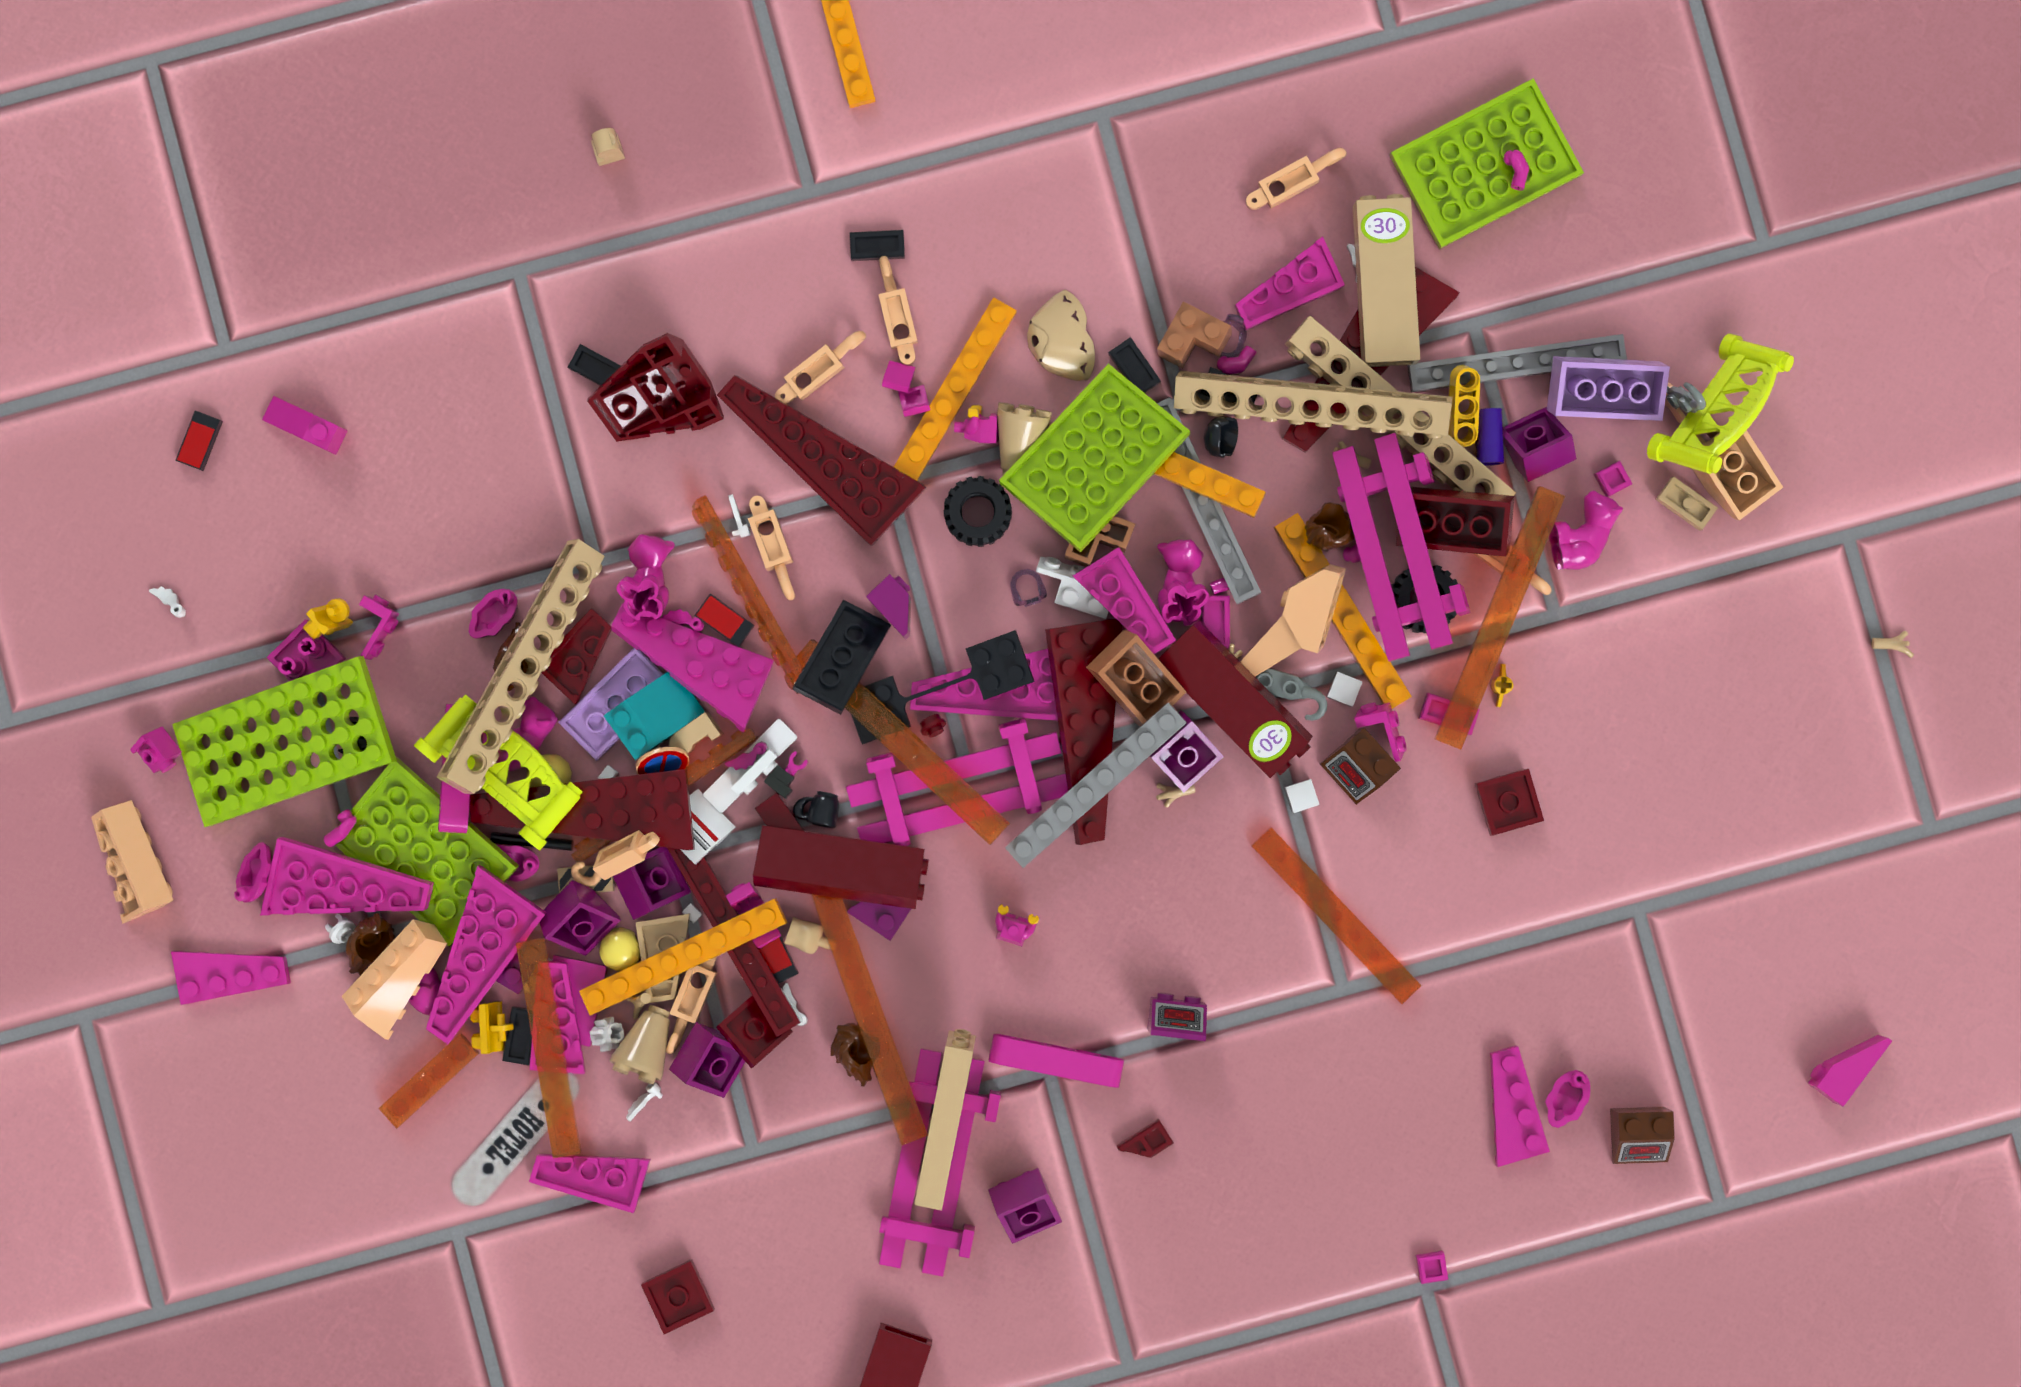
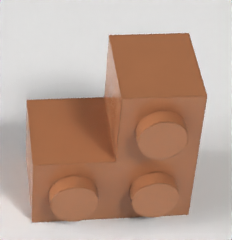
M1182 302L1157 348L1158 355L1182 369L1195 345L1220 357L1232 335L1231 325Z
M1114 516L1082 552H1079L1069 543L1064 559L1087 567L1091 565L1099 543L1113 549L1119 547L1125 553L1135 523Z

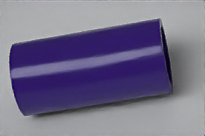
M1479 409V439L1476 440V459L1485 466L1504 464L1502 409Z

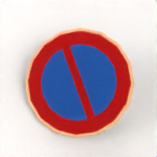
M658 746L638 759L635 764L636 773L640 775L686 769L690 763L689 755L681 748H661Z

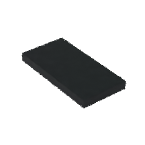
M843 600L792 690L841 715L887 635L891 624Z

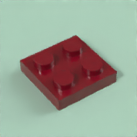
M1523 769L1475 783L1490 836L1544 821L1529 769Z
M753 995L716 1026L751 1069L793 1032L790 1029L776 1037Z
M692 1259L641 1284L663 1334H667L715 1310Z

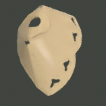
M1067 290L1057 293L1037 311L1029 322L1027 332L1028 348L1039 364L1048 372L1075 381L1088 380L1095 363L1094 344L1085 331L1087 317L1084 308L1072 293ZM1063 296H1066V299L1071 301V303L1063 302ZM1075 311H1077L1076 317L1078 321L1072 317ZM1034 335L1039 339L1037 346H1034L1032 341ZM1082 342L1085 343L1084 348L1087 350L1086 353L1083 350H1080ZM1087 363L1086 367L1084 368L1085 373H1083L1080 367Z

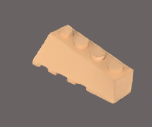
M132 800L102 809L91 818L100 849L108 854L105 865L107 873L113 876L116 881L117 890L113 891L116 902H122L125 913L120 914L122 924L172 902V888L165 881L161 862L154 855L151 847V838L144 831L141 823V814L134 807Z
M413 919L341 996L352 1014L381 1037L389 1040L394 1032L391 1028L396 1020H401L405 1014V1005L412 995L416 996L420 989L421 979L425 973H430L447 945L446 941L434 924Z

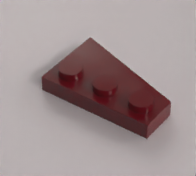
M593 608L564 636L562 643L557 648H554L550 656L552 658L550 665L545 671L541 672L575 705L581 697L611 632V625Z

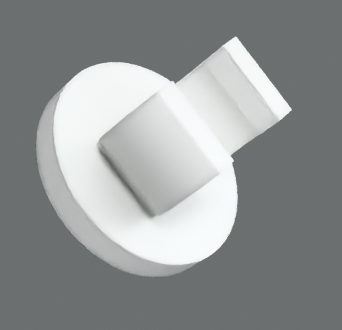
M337 913L335 917L338 919V924L335 926L326 924L325 928L329 932L331 941L340 944L348 941L356 925L345 916Z

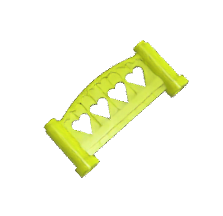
M1731 333L1725 335L1719 347V357L1721 360H1725V362L1702 393L1706 401V407L1695 413L1689 412L1671 437L1661 433L1654 434L1647 447V457L1657 462L1666 460L1707 474H1716L1722 465V459L1719 455L1732 446L1755 421L1768 400L1778 372L1790 371L1794 363V357L1788 352L1743 341L1742 337ZM1750 372H1763L1762 375L1757 377V382L1753 385L1745 384L1739 374ZM1741 391L1749 392L1743 397V402L1739 405H1732L1725 396V394ZM1728 411L1734 412L1732 416L1728 417V423L1723 426L1717 425L1711 417V414ZM1714 431L1720 432L1717 437H1714V442L1710 446L1702 445L1696 436L1697 434Z
M466 694L462 698L460 697L424 739L420 737L413 746L434 763L442 755L447 758L477 703ZM512 730L509 739L502 743L500 750L508 752L507 760L489 767L484 776L486 781L482 788L526 824L519 834L540 851L547 843L545 839L578 802L583 791L571 781L567 785L563 784L554 769L539 751ZM487 733V741L483 745H486L489 738ZM472 755L467 760V765L471 770L475 766V759ZM513 760H518L521 767L528 768L529 776L507 784L509 764ZM533 778H540L542 785L550 787V793L545 797L528 802L530 782Z

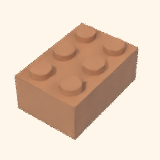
M1125 629L1086 667L1139 726H1142L1166 703L1169 702L1173 706L1186 693L1184 688L1138 635Z

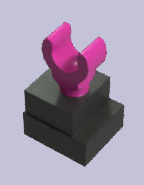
M796 751L790 755L789 764L785 770L777 765L764 780L767 785L785 799L793 792L789 785L795 779L793 777L798 770L804 769L808 764L807 760L799 766L794 764V758L797 756Z

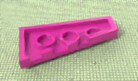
M1323 236L1235 304L1234 307L1245 331L1345 286Z
M1119 547L1073 575L1128 631L1137 634L1153 654L1177 641Z
M171 951L180 1005L291 983L286 956Z
M539 960L529 1070L585 1074L586 1072L567 962Z
M1515 1045L1490 1053L1494 1102L1492 1104L1495 1123L1494 1142L1496 1144L1495 1165L1500 1167L1550 1152L1519 1047Z
M538 1154L529 1182L634 1213L651 1159Z

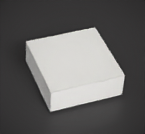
M1336 672L1327 698L1353 707L1362 681Z
M1311 779L1284 787L1293 813L1320 805Z

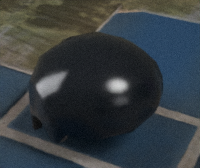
M1220 416L1211 420L1207 425L1203 439L1206 450L1212 456L1220 458L1232 456L1238 439V423L1235 418Z

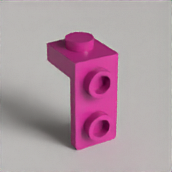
M376 594L373 598L364 595L359 603L360 606L382 618L360 655L369 660H372L373 657H378L385 645L383 641L388 633L391 634L395 630L399 615L398 612L388 607L389 601Z
M1368 703L1361 706L1354 717L1357 728L1384 723L1394 761H1401L1407 748L1404 737L1399 736L1397 729L1399 718L1396 710L1392 711L1390 703L1381 705Z
M750 882L735 886L731 893L726 895L730 905L739 915L764 904L760 894ZM777 928L753 939V942L760 949L779 938L781 933Z

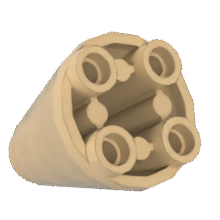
M998 403L997 424L1000 464L1003 469L1002 475L1014 465L1048 428L1052 412L1036 409V412H1034L1035 407L1019 404L1018 407L1014 408L1013 404Z
M649 1005L648 1010L642 1013L610 1058V1062L614 1064L612 1070L628 1075L629 1071L639 1074V1080L652 1085L655 1080L661 1081L664 1071L670 1012Z

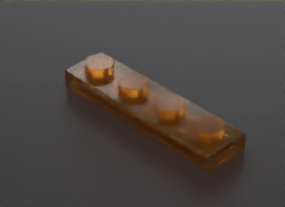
M462 1033L459 1034L378 1109L396 1129L399 1128L479 1055L480 1052L472 1048V1044Z

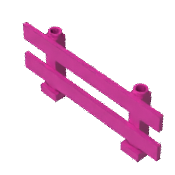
M1396 433L1374 439L1383 472L1362 478L1354 446L1332 452L1341 486L1337 487L1338 495L1341 502H1345L1376 614V616L1372 617L1373 625L1376 632L1381 633L1389 662L1410 656L1403 626L1423 620L1431 649H1436L1453 644L1446 614L1454 611L1459 616L1471 613L1464 587L1461 584L1450 586V593L1440 596L1410 483L1419 480L1424 486L1435 483L1428 456L1424 452L1413 455L1415 462L1404 465ZM1387 490L1418 599L1417 603L1397 608L1367 497Z
M1022 718L998 724L1002 739L1008 738L1009 744L894 774L892 768L896 767V761L893 752L867 758L869 774L875 772L876 778L846 786L850 805L852 808L882 800L887 819L857 827L860 840L880 843L893 841L894 845L908 846L911 844L910 836L1022 807L1026 808L1027 814L1042 811V802L1061 798L1068 791L1066 773L1035 781L1030 762L1062 753L1057 733L1053 732L1025 740L1023 734L1029 732L1026 720ZM1015 766L1019 781L1018 786L906 815L903 813L899 795Z
M920 1049L914 1082L909 1081L905 1098H910L911 1101L888 1217L882 1216L879 1233H884L879 1264L901 1268L906 1239L927 1243L922 1273L943 1277L949 1248L958 1249L959 1257L970 1258L975 1226L964 1224L963 1230L953 1228L974 1114L975 1112L985 1114V1121L996 1122L1001 1092L990 1090L989 1096L978 1094L985 1061L972 1059L942 1211L934 1209L931 1224L910 1220L931 1107L935 1102L938 1087L936 1086L942 1056V1052Z

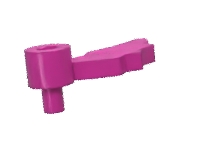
M681 609L677 611L670 610L667 615L661 617L681 626L687 624L697 632L702 631L704 628V623L699 618H692L687 611L683 612Z
M762 741L758 742L750 753H743L737 758L725 762V765L733 767L735 770L740 768L747 769L749 766L754 765L757 754L762 755L767 751V744Z

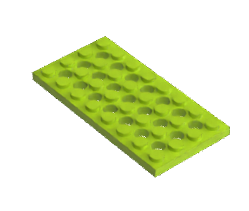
M364 656L352 658L172 724L179 748L182 751L183 761L204 827L216 825L397 761ZM343 684H347L350 687V695L347 699L341 694ZM321 692H323L327 698V702L324 707L320 706L317 700L318 695ZM296 701H300L303 705L301 715L296 714L294 710ZM274 709H276L280 715V719L277 724H275L271 719V713ZM352 710H355L359 716V720L355 725L349 719V714ZM251 717L256 721L257 725L254 732L248 728V721ZM329 718L335 723V729L332 733L326 729V721ZM227 726H230L233 730L231 740H228L225 736ZM305 727H308L311 731V739L309 741H306L302 735ZM205 734L210 738V746L208 748H205L202 744V737ZM282 735L288 740V746L285 750L279 745V739ZM360 736H363L367 741V747L364 751L360 750L357 744ZM259 743L265 749L262 758L256 753V747ZM337 744L343 749L341 759H338L334 754V748ZM235 752L241 755L242 760L239 766L233 762ZM313 753H316L320 759L317 767L311 764L310 759ZM212 760H215L218 764V772L216 774H213L210 770ZM290 761L296 765V773L293 776L287 770V765ZM267 769L273 775V780L270 784L264 779V773ZM243 778H246L250 784L247 792L241 787ZM220 786L226 789L227 795L224 800L218 795Z

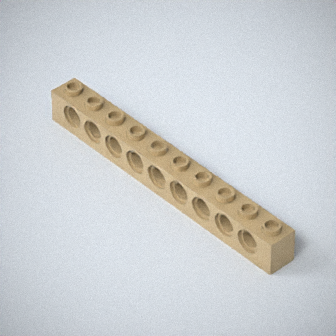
M1311 316L1302 322L1285 343L1289 348L1287 351L1292 357L1298 361L1301 359L1309 365L1308 370L1316 377L1326 379L1330 383L1329 385L1352 387L1351 382L1353 378L1361 380L1363 388L1397 391ZM1311 343H1317L1321 346V356H1314L1311 353ZM1332 361L1341 363V374H1336L1331 370ZM1363 405L1359 408L1361 414L1362 412L1367 416L1374 414L1373 408L1368 405ZM1397 408L1387 410L1390 418H1393L1395 413L1402 416L1401 411ZM1422 411L1414 414L1415 418L1421 422L1429 419ZM1387 430L1388 434L1396 433L1400 448L1403 449L1405 447L1411 452L1412 455L1410 457L1413 461V455L1424 452L1428 456L1434 479L1441 484L1447 483L1454 491L1475 492V486L1479 483L1484 486L1485 493L1510 496L1516 494L1514 490L1449 434L1448 436L1442 435V438L1426 437V433H1422L1424 442L1422 445H1418L1415 443L1413 435L1405 436L1398 434L1396 430ZM1436 448L1444 452L1445 457L1442 463L1434 458ZM1457 466L1462 467L1465 471L1463 480L1457 479L1454 474Z
M1179 371L1175 382L1174 408L1181 409V412L1186 414L1205 411L1208 415L1215 417L1223 416L1225 413L1234 414V417L1238 419H1250L1251 416L1261 417V420L1266 422H1276L1278 419H1285L1290 424L1295 425L1315 422V425L1319 427H1332V424L1343 425V428L1347 430H1358L1359 427H1366L1376 433L1396 430L1398 434L1412 436L1416 432L1426 433V437L1442 438V435L1448 436L1453 397ZM1204 389L1208 391L1210 399H1200L1197 395V390ZM1224 393H1234L1237 401L1234 403L1226 401ZM1255 394L1260 395L1264 399V404L1255 405L1251 401V396ZM1281 397L1288 398L1291 401V407H1281L1278 404V399ZM1307 400H1314L1318 403L1319 409L1311 411L1306 408L1305 402ZM1337 402L1342 403L1346 407V412L1336 413L1332 405ZM1363 405H1368L1373 408L1374 414L1364 416L1359 408ZM1397 408L1401 411L1402 416L1398 419L1390 418L1387 410ZM1418 411H1425L1429 414L1430 418L1427 421L1421 422L1415 418L1414 414Z
M580 539L567 541L437 775L438 779L464 794H475V792H478L483 787L486 781L484 776L487 770L496 763L499 757V748L511 736V727L515 719H518L523 714L526 707L524 703L527 697L536 690L539 683L537 679L541 672L545 671L550 665L552 659L550 656L554 648H557L564 639L563 632L566 626L575 619L578 604L587 597L590 591L589 584L602 570L601 563L605 556ZM574 567L579 571L578 579H575L573 576ZM561 590H564L566 593V601L564 603L560 599ZM548 613H551L554 618L552 626L547 622ZM536 636L541 641V646L539 649H536L534 646V639ZM523 660L528 664L526 673H523L521 670V662ZM510 683L515 688V693L512 697L507 692ZM497 707L502 712L499 721L494 717V711ZM484 731L488 734L489 738L486 745H483L481 742V735ZM471 755L475 759V766L472 770L467 765V760Z

